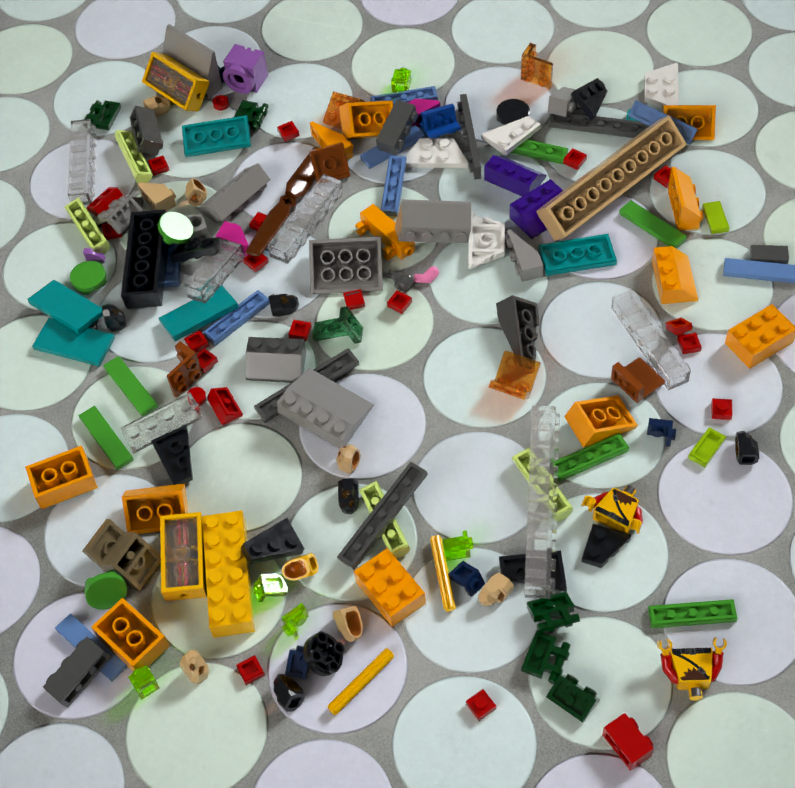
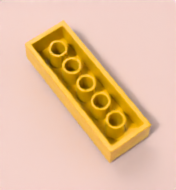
M243 511L202 516L208 617L213 638L255 632L250 565L241 550L243 543L247 541L246 521Z

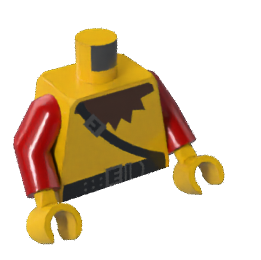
M626 485L623 491L612 488L609 492H604L595 497H584L581 506H588L589 512L594 508L593 520L629 534L630 529L636 530L637 534L640 533L641 525L643 524L642 509L638 506L639 500L634 497L636 493L634 487Z
M713 638L712 644L715 647V651L712 648L672 649V642L667 639V647L662 648V642L658 640L657 647L662 650L660 657L663 673L672 683L676 684L678 690H688L690 700H701L703 698L702 689H709L710 684L716 681L722 669L724 655L722 650L727 646L725 638L723 639V645L719 647L716 646L717 638Z

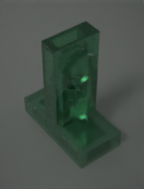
M347 306L341 307L339 318L314 323L312 338L315 341L349 336L354 344L361 343L364 327Z

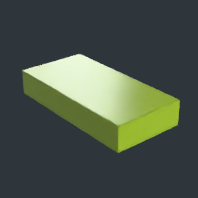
M721 202L703 203L702 209L711 234L729 232L730 227Z
M709 427L689 453L688 458L706 468L725 442L726 436Z

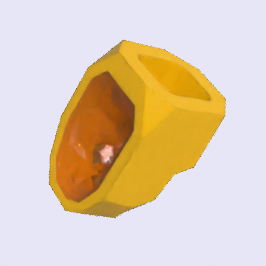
M308 553L285 562L281 572L287 580L295 581L318 573V563L315 555Z

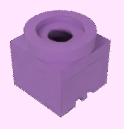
M234 44L223 60L225 67L223 80L229 88L237 93L247 94L250 91L257 93L268 77L264 51L257 49L251 51L249 47L245 49L244 46Z

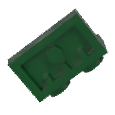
M567 674V676L559 675L546 698L582 723L585 722L595 704L600 701L596 697L598 693L588 686L583 688L577 684L579 680L570 674Z

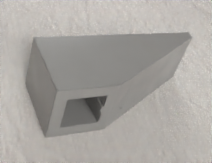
M508 229L505 244L507 248H510L511 261L515 262L516 275H520L522 282L543 277V263L538 251L512 230Z

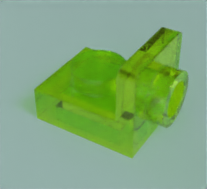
M467 530L462 531V536L442 539L446 561L470 557V549H474L472 537H468Z
M261 574L253 587L258 602H263L265 597L286 596L288 593L283 574Z
M300 603L281 617L283 622L282 630L288 637L292 636L295 641L299 638L295 627L303 625L309 617L307 608Z

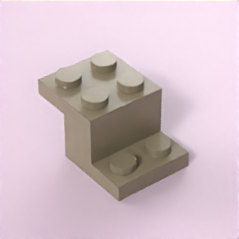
M106 519L82 550L103 571L115 570L118 575L123 577L127 583L138 591L142 589L161 562V555L136 532H124L110 519Z

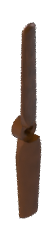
M310 153L288 180L285 195L280 197L279 203L270 210L245 251L248 255L261 256L288 219L290 213L295 211L296 202L306 195L315 179Z

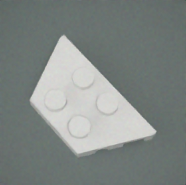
M678 63L645 73V102L655 104L662 108V105H679Z
M420 138L406 156V168H468V161L454 138Z
M471 211L468 269L505 256L504 223L493 221L486 216L484 218L475 216V212Z

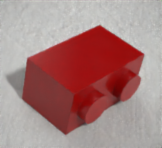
M623 713L603 728L602 736L630 771L652 756L654 748L651 739L647 735L643 736L639 731L637 722L632 717L629 718L626 713Z

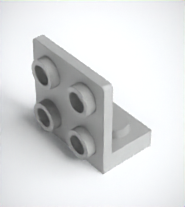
M130 195L125 198L122 196L118 200L112 201L108 205L109 209L102 211L97 216L98 220L95 223L100 225L107 221L118 234H121L130 224L131 212L144 210Z

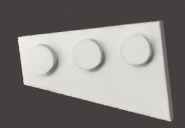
M527 116L481 134L482 140L498 151L508 155L539 131L541 123Z

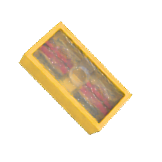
M159 52L151 53L142 79L144 84L185 111L197 112L200 110L210 81L166 53Z
M201 512L160 516L161 593L165 601L207 597Z

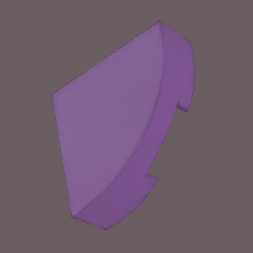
M84 248L83 254L86 261L105 263L106 257L104 254L93 252L91 248Z

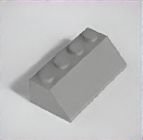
M259 163L247 167L200 205L197 210L215 223L221 221L224 223L231 218L230 214L233 211L237 212L243 208L242 204L245 201H251L257 191L261 192L267 187L266 183L271 179Z
M402 199L395 224L398 240L401 242L467 243L471 232V202Z

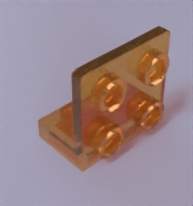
M529 43L521 58V80L551 89L553 63L537 58L536 44Z
M333 91L323 123L342 129L339 106L346 103L365 101Z
M504 351L496 378L490 381L489 388L523 400L529 399L541 363L509 351Z

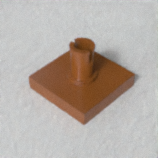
M342 142L309 150L318 185L350 177Z

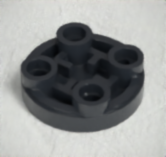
M519 99L504 100L498 105L496 110V119L503 125L530 116L528 104Z
M320 631L306 640L303 655L311 671L319 676H330L340 669L343 661L342 653H344L345 649L341 642H337L331 635Z

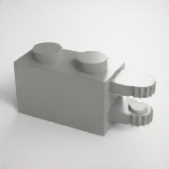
M562 87L550 95L548 113L567 117L580 106L571 96L575 89Z

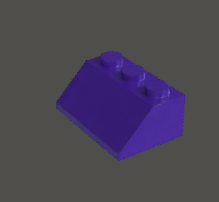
M493 155L484 166L485 181L519 196H524L539 187L546 178V174L498 155Z
M551 179L511 203L509 218L531 239L535 238L547 230L536 211L563 190Z

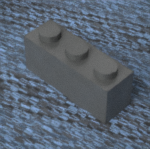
M396 100L376 139L378 150L396 156L399 150H402L406 136H409L411 126L418 118L415 105Z
M135 106L129 118L137 150L140 153L157 156L159 150L163 148V140L154 109Z
M86 636L84 640H81L76 645V649L72 654L62 661L59 669L48 677L43 688L59 703L69 707L110 660L111 656Z

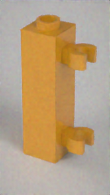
M372 204L360 212L361 221L355 225L358 229L356 233L359 236H363L368 230L375 237H381L382 243L385 245L382 249L385 252L383 257L386 260H390L395 254L403 260L415 251V242H401L398 240L395 231L396 223L376 205Z

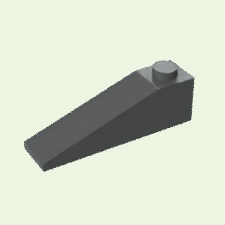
M512 295L496 303L498 321L519 366L534 369L536 360L534 344L535 340L538 339L536 326L539 325L540 321L538 306L535 302Z

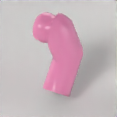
M432 266L424 274H414V283L433 282L439 275L438 268Z

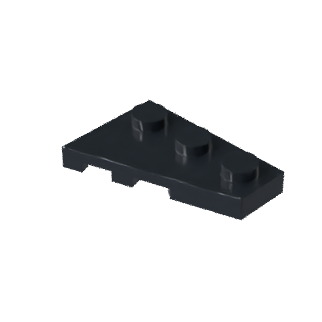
M596 78L574 90L571 96L587 117L593 120L608 90L605 88L604 83Z
M193 238V241L179 244L171 254L170 259L174 263L179 261L185 262L193 258L199 259L206 255L214 256L219 252L223 242L221 238H204L201 241L199 238Z
M186 424L151 440L173 485L184 484L193 480Z
M288 518L246 541L241 547L249 565L299 555L305 549Z
M561 550L499 556L500 573L510 579V581L567 592Z

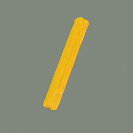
M435 535L430 538L443 608L446 612H450L456 609L448 575L449 571L442 538L440 535Z
M385 648L328 704V710L333 715H337L394 658L392 651Z

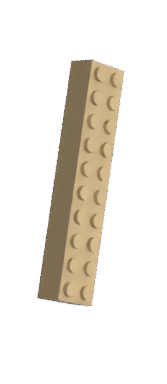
M668 115L661 118L539 208L536 213L554 241L563 239L687 144L671 117Z

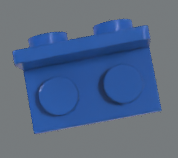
M453 103L421 112L422 122H419L420 127L429 138H438L441 135L453 134L461 130V126L456 120Z

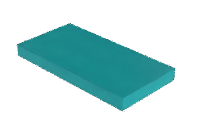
M247 115L182 125L185 157L251 147Z
M609 234L538 245L546 276L617 265Z
M52 280L28 298L30 305L78 334L103 316L100 306L56 280Z
M220 285L158 319L172 339L177 341L239 308V306L228 291Z
M48 318L32 347L34 350L100 367L115 336L114 334L86 328L78 334L57 320Z

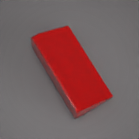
M108 187L86 209L95 216H98L102 211L108 210V205L115 199L118 200L123 194L118 187Z
M228 387L211 388L207 400L222 425L243 416Z

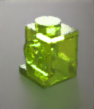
M404 67L395 69L391 79L392 92L409 90L412 80L411 70Z
M147 665L134 670L128 676L141 700L160 689ZM152 683V685L141 691L142 688Z

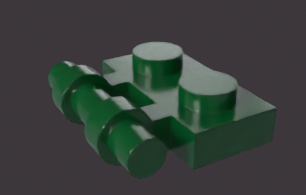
M96 100L90 107V113L84 119V127L89 128L93 124L94 128L110 131L122 108L121 104L105 100L103 105H101L102 103Z
M242 100L234 117L247 115L249 126H251L253 131H257L263 123V117L268 113L267 109L269 106L263 103L259 107L256 102Z
M567 592L527 602V609L534 623L543 621V623L537 624L539 633L544 631L552 632L555 628L562 626L567 628L573 626V623L580 622L578 613L569 614L574 612V604ZM561 616V618L555 620L551 619L553 617Z
M536 630L521 671L542 679L544 671L550 674L548 682L554 684L559 675L563 673L562 667L564 662L568 660L570 655L568 651L571 645L563 642L561 648L555 646L556 637L542 632L539 633ZM551 654L557 657L554 665L548 663Z

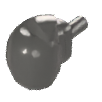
M391 269L388 271L393 276V281L395 282L393 286L397 290L407 291L413 285L414 279L411 275L405 274L402 271L396 273Z

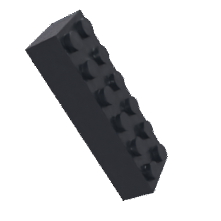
M165 209L131 212L121 298L127 309L162 306L168 244L164 242L163 237L159 233L157 223L160 217L166 213Z

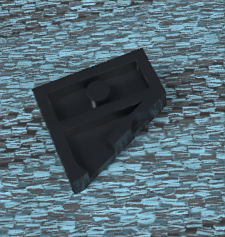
M593 524L581 562L602 568L610 557H614L619 552V549L630 541L631 534Z

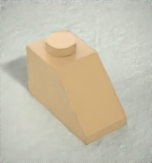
M142 182L138 184L141 196L154 210L165 209L168 211L176 206L175 193L164 184Z

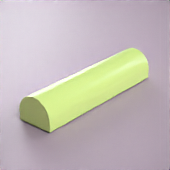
M116 130L115 139L138 184L140 182L148 183L153 174L143 154L138 152L132 132Z
M79 197L64 206L90 248L93 249V252L105 254L109 250L110 244Z
M527 448L512 457V461L556 521H562L572 513L573 507L532 451Z
M377 481L359 489L371 513L384 494ZM394 518L381 537L395 558H400L410 551V547Z

